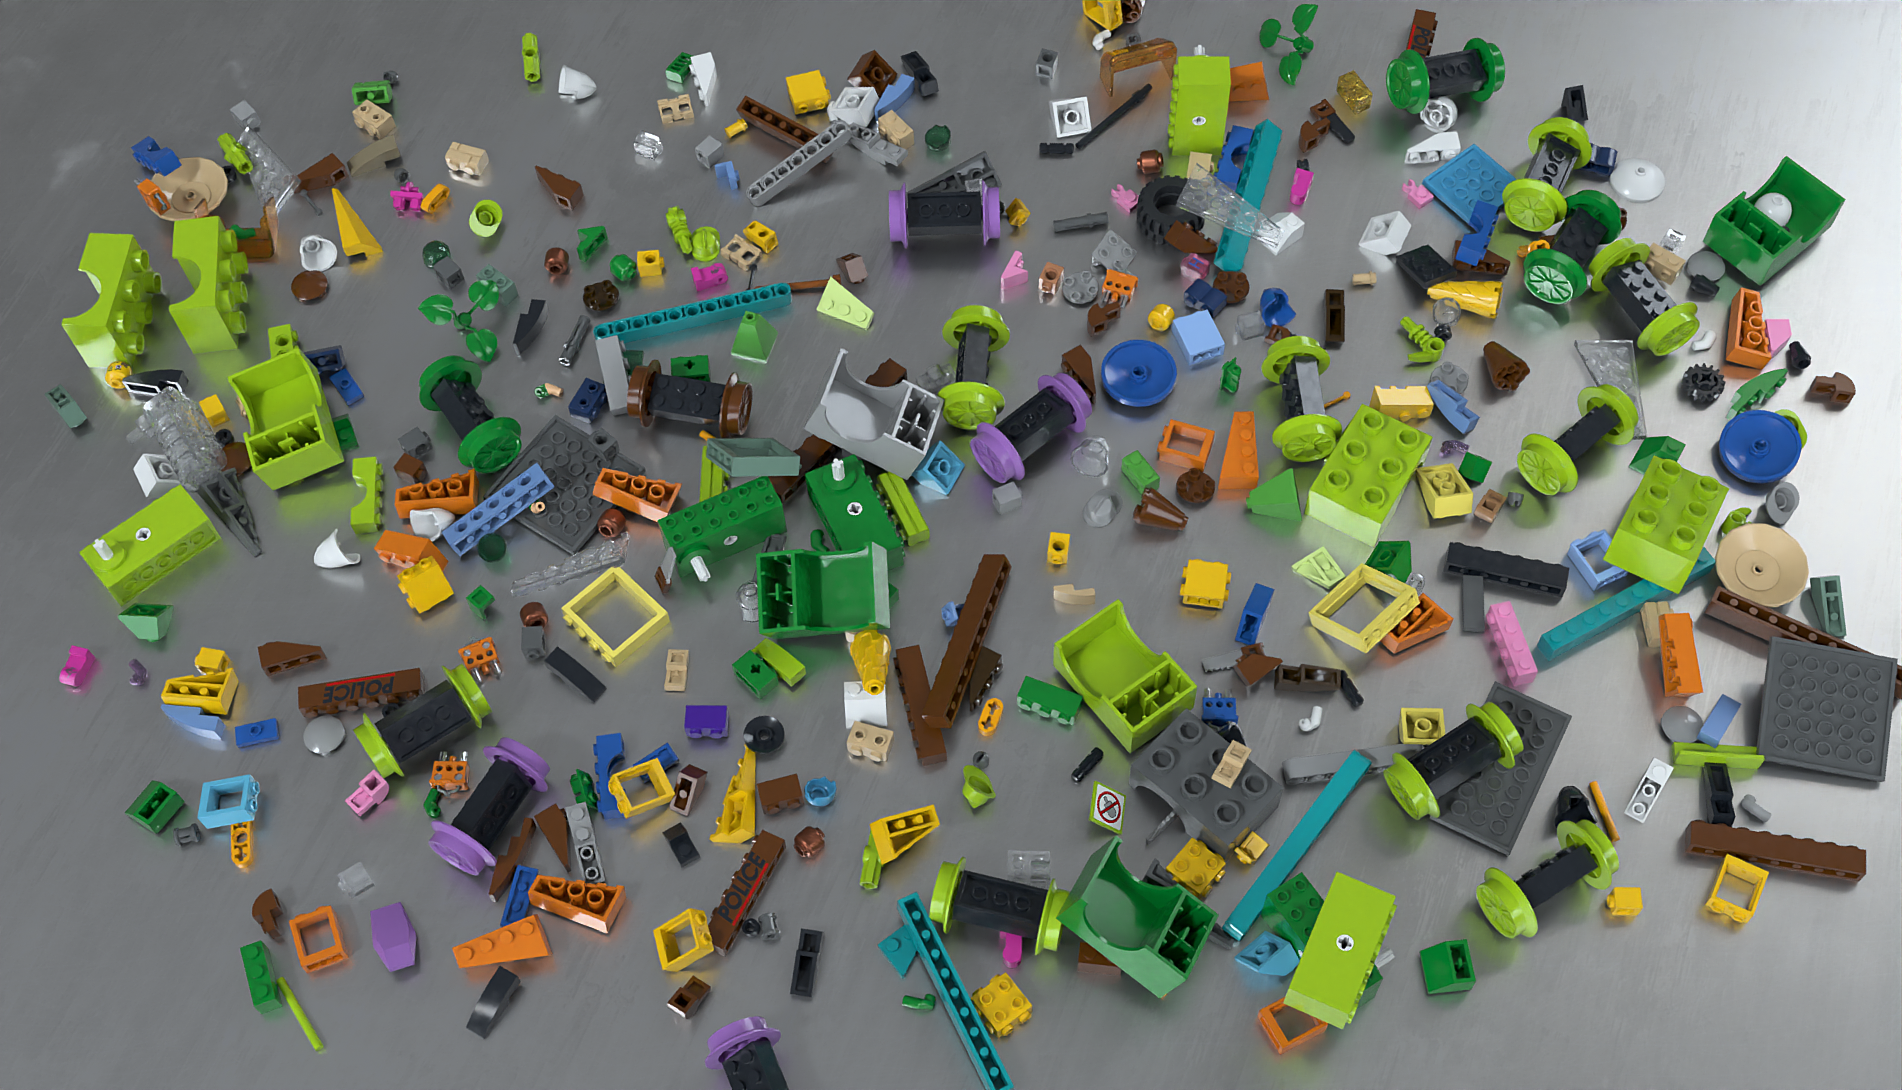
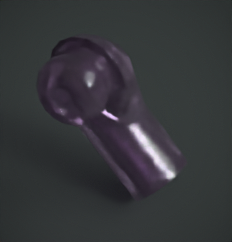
M1448 440L1442 443L1440 451L1449 454L1450 450L1454 449L1466 454L1470 446L1458 440Z
M133 659L129 662V667L135 674L132 675L133 679L130 678V683L135 686H141L145 683L147 669L137 659Z

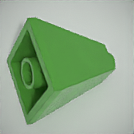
M745 311L731 350V355L766 363L777 338L778 331L760 314Z
M1293 468L1284 471L1250 491V497H1246L1248 509L1252 508L1253 513L1302 521Z

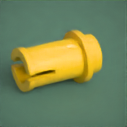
M742 118L737 119V122L724 128L727 136L731 138L741 131H746L748 126Z

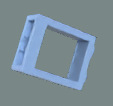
M1605 529L1599 532L1594 531L1582 540L1576 539L1570 544L1567 553L1593 591L1627 576L1629 573L1614 565L1596 574L1581 554V552L1596 545H1599L1606 554L1612 538Z

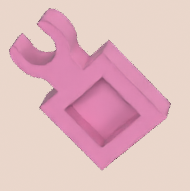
M1411 179L1408 181L1409 186L1403 183L1402 190L1408 193L1407 198L1419 209L1433 201L1434 196L1423 185L1417 187Z
M1117 184V190L1119 191H1115L1112 188L1111 195L1117 198V203L1131 213L1137 208L1138 195L1131 189L1125 191L1122 185Z

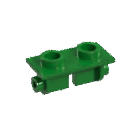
M1236 357L1230 362L1227 361L1222 366L1220 390L1225 387L1230 392H1235L1239 388L1241 368L1236 365Z
M576 769L577 774L571 775L570 779L573 793L575 795L581 793V795L575 797L576 803L586 802L588 811H590V808L598 810V796L593 790L592 777L590 774Z

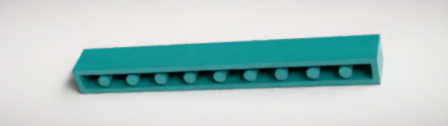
M1268 119L1255 126L1213 262L1225 272L1239 271L1244 265L1243 261L1248 252V245L1252 238L1253 228L1257 222L1258 212L1261 209V201L1265 195L1266 185L1269 182L1268 178L1273 168L1274 158L1277 155L1276 151L1281 142L1282 130Z
M1705 547L1702 548L1682 588L1709 574L1713 569L1716 560ZM1643 579L1542 634L1537 647L1545 658L1551 661L1640 612L1644 603H1656L1674 592Z
M915 892L897 900V910L985 1089L1014 1090V1085L918 893Z

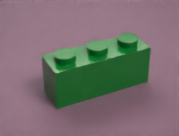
M1025 676L1017 694V705L1024 710L1038 712L1043 717L1057 719L1062 724L1074 725L1083 705V696Z
M261 940L241 947L240 951L254 1007L261 1014L283 1007L268 947Z

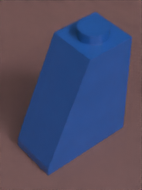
M1255 583L1243 609L1235 637L1236 641L1248 645L1256 643L1275 589Z

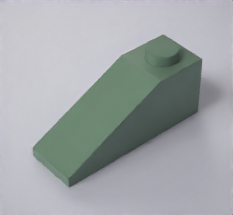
M61 384L45 393L47 399L70 429L81 425L87 419L75 400Z
M1840 575L1811 577L1812 599L1823 632L1834 637L1847 636Z

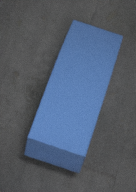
M901 74L895 86L888 84L874 109L875 121L878 122V118L890 110L897 111L910 98L915 90L914 77Z
M1440 380L1429 383L1427 385L1429 393L1443 415L1463 434L1474 430L1480 417L1465 407L1468 400Z
M1722 694L1699 732L1697 739L1716 749L1740 708L1741 703Z
M161 705V709L167 717L183 729L206 738L221 740L225 724L219 717L207 716L200 707Z

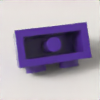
M686 705L684 729L687 736L691 738H701L702 736L721 738L722 736H728L729 712L727 705Z

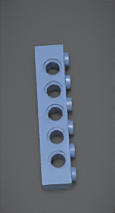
M536 463L445 529L442 534L451 548L461 556L555 486L538 463Z

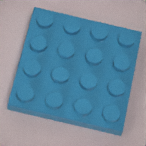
M1473 144L1424 178L1422 184L1464 221L1469 223L1477 200L1498 206L1497 211L1505 206L1502 200L1503 190L1507 184L1517 179L1477 145Z

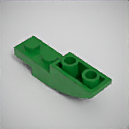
M1783 368L1769 371L1742 385L1730 401L1734 405L1730 408L1726 419L1730 421L1735 416L1746 412V407L1748 405L1750 407L1753 406L1756 401L1761 404L1766 398L1769 400L1776 391L1774 389L1776 387L1781 388L1786 382L1785 376L1788 370Z

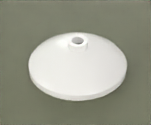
M1629 158L1615 165L1610 175V184L1613 190L1625 200L1645 203L1661 195L1665 187V177L1662 171L1652 162L1640 158Z

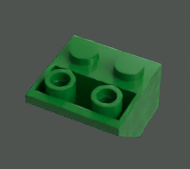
M152 780L125 811V814L153 833L158 834L185 801L170 787L162 782Z
M1467 939L1445 941L1419 952L1428 994L1471 990L1473 988L1476 978Z

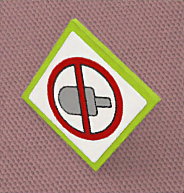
M1094 781L1089 820L1119 835L1122 834L1126 795L1098 781Z

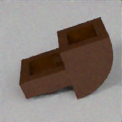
M1327 118L1316 121L1313 125L1308 120L1303 123L1298 141L1303 153L1317 147L1319 139L1329 133L1331 122Z
M1118 302L1107 304L1103 308H1100L1098 303L1090 308L1087 317V330L1091 337L1106 331L1108 322L1120 318L1121 306Z
M1835 372L1833 377L1816 376L1810 386V392L1830 395V401L1850 403L1856 394V388L1848 376Z
M272 889L261 893L255 900L252 907V916L258 924H261L265 934L268 933L273 939L282 936L275 917L282 915L283 911L278 896Z
M692 976L683 988L680 987L667 1002V1007L685 1019H690L698 1011L699 1004L711 991V986Z

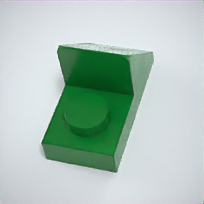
M604 226L577 230L581 241L577 247L579 259L586 262L608 239Z
M349 414L332 418L340 449L344 450L358 445Z

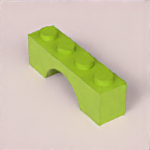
M376 456L354 458L352 475L357 485L367 488V494L361 503L351 508L350 525L355 534L379 532V524H382L379 508H382L380 491H383L382 480H380V475H383L382 463L379 464Z

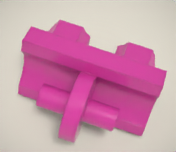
M407 182L406 186H401L400 191L390 192V196L393 198V207L396 210H405V203L410 202V209L412 211H421V203L425 197L423 193H419V187H414L413 182Z

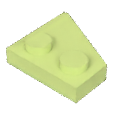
M1324 546L1291 566L1294 572L1327 589L1333 588L1346 578Z

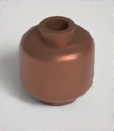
M1156 149L1142 151L1140 158H1137L1138 169H1142L1144 174L1160 172L1161 167H1164L1162 153H1159Z
M559 247L549 249L545 255V269L554 275L564 273L568 267L569 255L564 249Z
M612 508L606 509L597 521L599 532L605 537H616L626 524V519L622 512Z
M539 602L527 603L520 610V618L524 627L542 626L544 628L548 622L547 612Z
M807 826L795 836L794 849L800 856L812 858L825 846L823 839L825 835L818 827Z

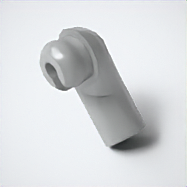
M1745 795L1741 801L1742 807L1763 822H1767L1771 817V813L1756 804L1754 796Z

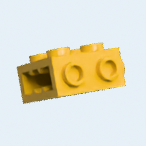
M819 70L785 77L787 91L795 115L828 107V100L831 99L830 91L825 89V86H827L824 76H821Z
M432 555L397 575L400 581L397 584L403 595L407 593V603L411 609L416 608L419 614L431 609L435 604L448 599L449 596L454 594Z
M1188 559V566H1183L1182 578H1186L1185 584L1181 583L1180 595L1184 596L1183 603L1222 609L1223 602H1228L1229 590L1225 589L1226 584H1230L1231 572H1227L1228 564L1206 562L1201 559Z
M1192 837L1169 863L1166 871L1171 873L1173 881L1175 880L1200 900L1202 896L1206 898L1213 889L1211 886L1215 881L1220 882L1225 876L1226 863L1219 854L1208 850L1205 843L1200 840L1197 841Z
M1005 972L1001 976L1000 974L995 975L989 981V985L976 989L971 997L978 1015L985 1021L984 1027L991 1035L994 1033L997 1038L1002 1035L1007 1036L1014 1030L1016 1024L1019 1022L1024 1023L1032 1016V1004Z

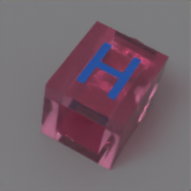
M1191 253L1180 264L1181 275L1192 282H1195L1197 278L1204 280L1209 274L1210 262L1195 253Z

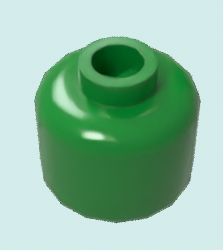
M616 255L610 261V272L619 280H632L636 276L637 264L627 255Z

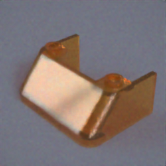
M1156 38L1105 52L1101 57L1100 79L1108 96L1113 97L1114 73L1160 60L1172 80L1173 76H1175L1174 64H1176L1177 48L1173 41Z
M270 197L263 206L264 216L260 219L261 228H254L257 236L249 239H237V252H245L247 259L270 258L276 252L279 221L274 197ZM202 198L194 208L195 218L217 216L209 215L206 198ZM220 217L225 229L229 230V228H226V224L223 218Z

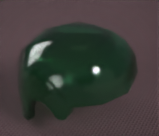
M935 125L925 134V144L932 151H943L951 143V131L946 125Z
M431 241L423 248V261L428 267L433 268L438 261L446 256L450 258L449 246L442 241Z
M496 533L485 534L479 539L477 545L478 554L486 562H499L506 555L507 543L503 537Z

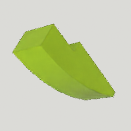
M767 638L751 650L754 654L758 653L768 667L772 666L778 673L777 677L783 678L791 687L806 675V669L803 664Z

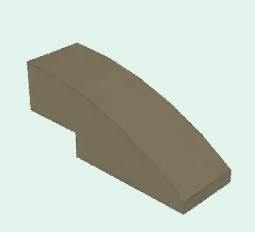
M390 135L365 147L346 163L351 177H355L385 167V161L400 157L401 155L394 136Z

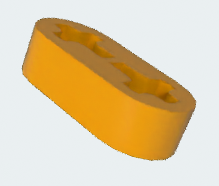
M437 184L422 200L421 209L430 214L434 213L448 198L450 189L443 184Z
M991 698L985 703L978 721V730L983 736H991L995 733L1003 714V703L1001 700ZM994 705H997V709H995L992 715L991 708H993ZM988 720H991V727L984 729V725L987 724Z

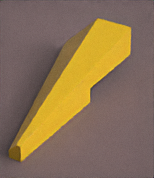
M332 188L342 246L346 256L362 252L369 256L383 252L382 247L338 189Z
M744 744V747H746L743 759L740 758L737 763L740 766L738 773L732 776L723 800L724 809L722 816L716 819L718 827L716 832L710 835L709 840L712 842L743 843L755 836L756 752L750 750L746 744Z

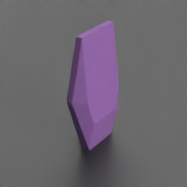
M401 902L370 911L373 947L389 972L414 965L416 932Z

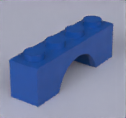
M1233 125L1231 132H1227L1225 142L1228 143L1223 145L1221 152L1223 158H1219L1217 165L1219 171L1215 172L1213 177L1215 190L1235 194L1241 169L1236 167L1232 160L1240 155L1247 154L1254 129Z
M149 136L131 147L134 152L132 155L138 163L141 162L144 167L147 166L149 170H153L156 174L159 173L164 177L182 166L173 150L168 147L160 149L156 141Z
M1477 200L1468 223L1477 233L1464 234L1455 258L1456 260L1477 266L1479 259L1483 260L1486 249H1483V247L1487 248L1491 239L1487 236H1492L1495 228L1492 225H1496L1499 217L1496 214L1498 206Z
M621 733L596 736V744H593L594 755L598 757V762L594 764L595 773L599 775V781L596 782V790L601 800L597 801L598 812L603 814L605 820L625 817L623 813H620L617 807V800L608 788V782L614 767L625 760L624 740Z

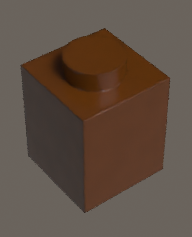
M406 453L401 456L393 467L399 478L413 485L422 481L427 473L423 461Z

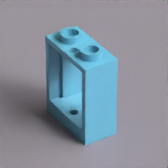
M250 774L203 783L197 818L207 829L254 820L255 811L258 808L259 783ZM243 791L241 806L218 810L220 795Z

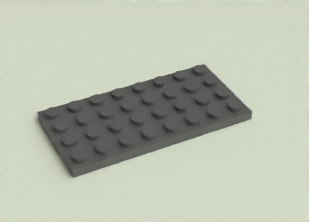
M1495 681L1485 703H1494L1506 714L1519 733L1524 749L1514 756L1515 766L1512 769L1504 767L1496 760L1441 796L1437 802L1440 816L1438 818L1431 816L1430 819L1509 856L1572 716Z

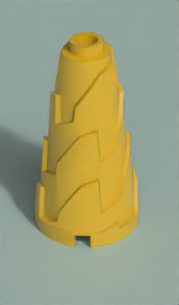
M1447 281L1428 287L1427 295H1430L1432 299L1443 301L1460 309L1496 319L1498 315L1496 309L1500 308L1503 282Z
M878 630L861 631L854 636V640L850 644V653L859 672L863 688L871 695H878L884 690L891 652L888 637L883 632L879 634Z

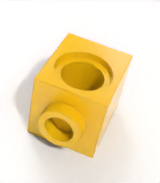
M659 250L637 251V266L640 277L662 275V268L665 267L664 257H660Z
M216 394L199 401L212 428L230 420Z
M1050 533L1047 562L1067 564L1070 534Z
M201 647L199 654L195 657V666L201 674H207L206 672L211 671L214 673L225 672L230 662V658L225 651Z
M1614 887L1610 894L1607 895V906L1611 907V915H1638L1643 909L1640 887Z

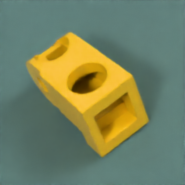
M756 220L743 229L746 238L760 246L766 254L779 245L776 232Z

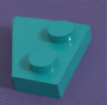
M905 925L877 944L878 948L902 979L906 976L911 962L914 961L917 955V949Z

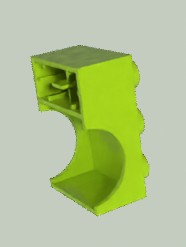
M219 216L174 221L172 257L179 261L195 292L186 300L169 305V312L193 354L238 349V334L246 332V319L244 313L239 311V306L242 303H247V289L245 283L240 281L241 274L248 273L247 256L245 252H237L236 234L234 230L225 229Z
M89 233L78 269L87 273L100 296L95 305L87 312L76 317L63 318L61 323L88 367L108 368L112 362L122 361L132 368L136 354H142L144 351L145 340L142 332L144 325L152 322L153 307L151 301L153 294L160 293L162 279L159 272L153 271L149 264L148 252L140 248L133 234Z
M299 348L227 377L229 384L239 396L249 419L251 434L244 432L243 436L253 472L273 491L344 462L318 370Z
M1361 404L1309 489L1304 514L1375 548L1395 514L1398 503L1418 466L1422 467L1425 463L1433 437L1367 405Z
M1654 455L1603 560L1679 594L1699 557L1729 488L1721 485L1713 477L1698 475L1682 468L1674 460L1662 459Z
M1119 599L1054 643L1053 666L1073 689L1083 696V700L1129 753H1132L1168 727L1186 708L1189 711L1194 708L1197 685L1166 651L1162 655H1158L1138 638L1126 618L1123 603Z

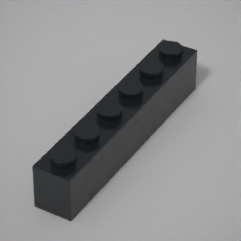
M1450 542L1446 552L1443 572L1461 576H1483L1484 581L1563 597L1567 588L1569 567L1561 564L1546 563L1539 559L1532 560L1520 555L1504 554L1501 551L1486 550L1478 546H1467L1460 542Z

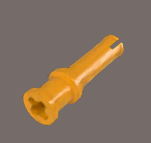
M1545 240L1533 241L1529 245L1519 246L1520 250H1517V254L1520 257H1526L1533 250L1550 249V245Z

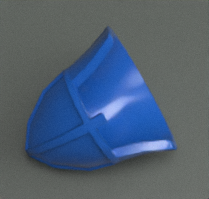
M1280 288L1264 289L1260 299L1262 321L1269 327H1272L1273 324L1284 326L1296 316V313L1288 304V295Z

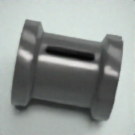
M194 823L190 827L174 828L173 837L176 845L182 846L183 843L190 841L199 842L200 831L198 825Z
M765 913L758 917V921L762 925L763 940L776 939L781 934L780 930L777 929L776 913Z

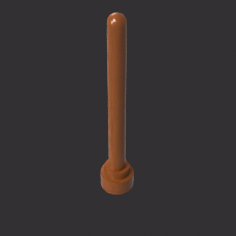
M840 274L833 275L832 278L841 285ZM829 279L787 284L791 290L826 287Z

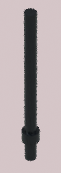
M1148 83L1141 90L1134 92L1129 100L1080 139L1075 146L1081 149L1136 102L1139 103L1144 98V95L1152 90L1151 84Z

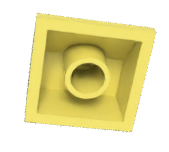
M1401 708L1399 735L1402 743L1430 745L1444 736L1443 708Z

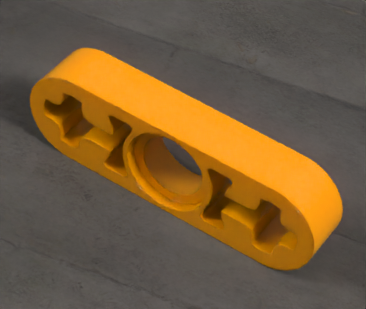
M252 821L242 822L243 827H241L240 823L231 824V858L239 868L250 866L254 859ZM240 834H247V839L244 842H237V837ZM240 849H243V853L246 855V857L243 858V861H240L238 859L242 857V851Z

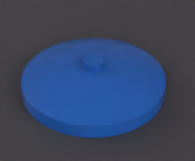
M1129 340L1113 347L1106 354L1102 362L1101 380L1105 390L1115 400L1129 406L1144 407L1154 405L1165 399L1171 393L1176 383L1177 368L1173 357L1165 348L1151 341Z
M1752 410L1735 416L1726 424L1719 440V454L1726 468L1738 478L1752 483H1770L1784 478L1795 468L1800 458L1802 444L1798 431L1789 420L1771 411Z

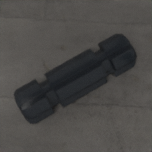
M1040 143L1039 152H1049L1051 154H1064L1066 152V154H1072L1074 152V144L1050 143V145H1047V143Z
M1341 670V687L1348 698H1351V703L1355 707L1363 704L1364 699L1361 694L1357 693L1359 692L1352 680L1347 678L1348 674L1346 671Z
M1095 747L1091 754H1088L1078 765V768L1072 772L1071 777L1075 781L1080 782L1084 778V774L1087 775L1097 764V761L1103 757L1104 752L1100 748Z

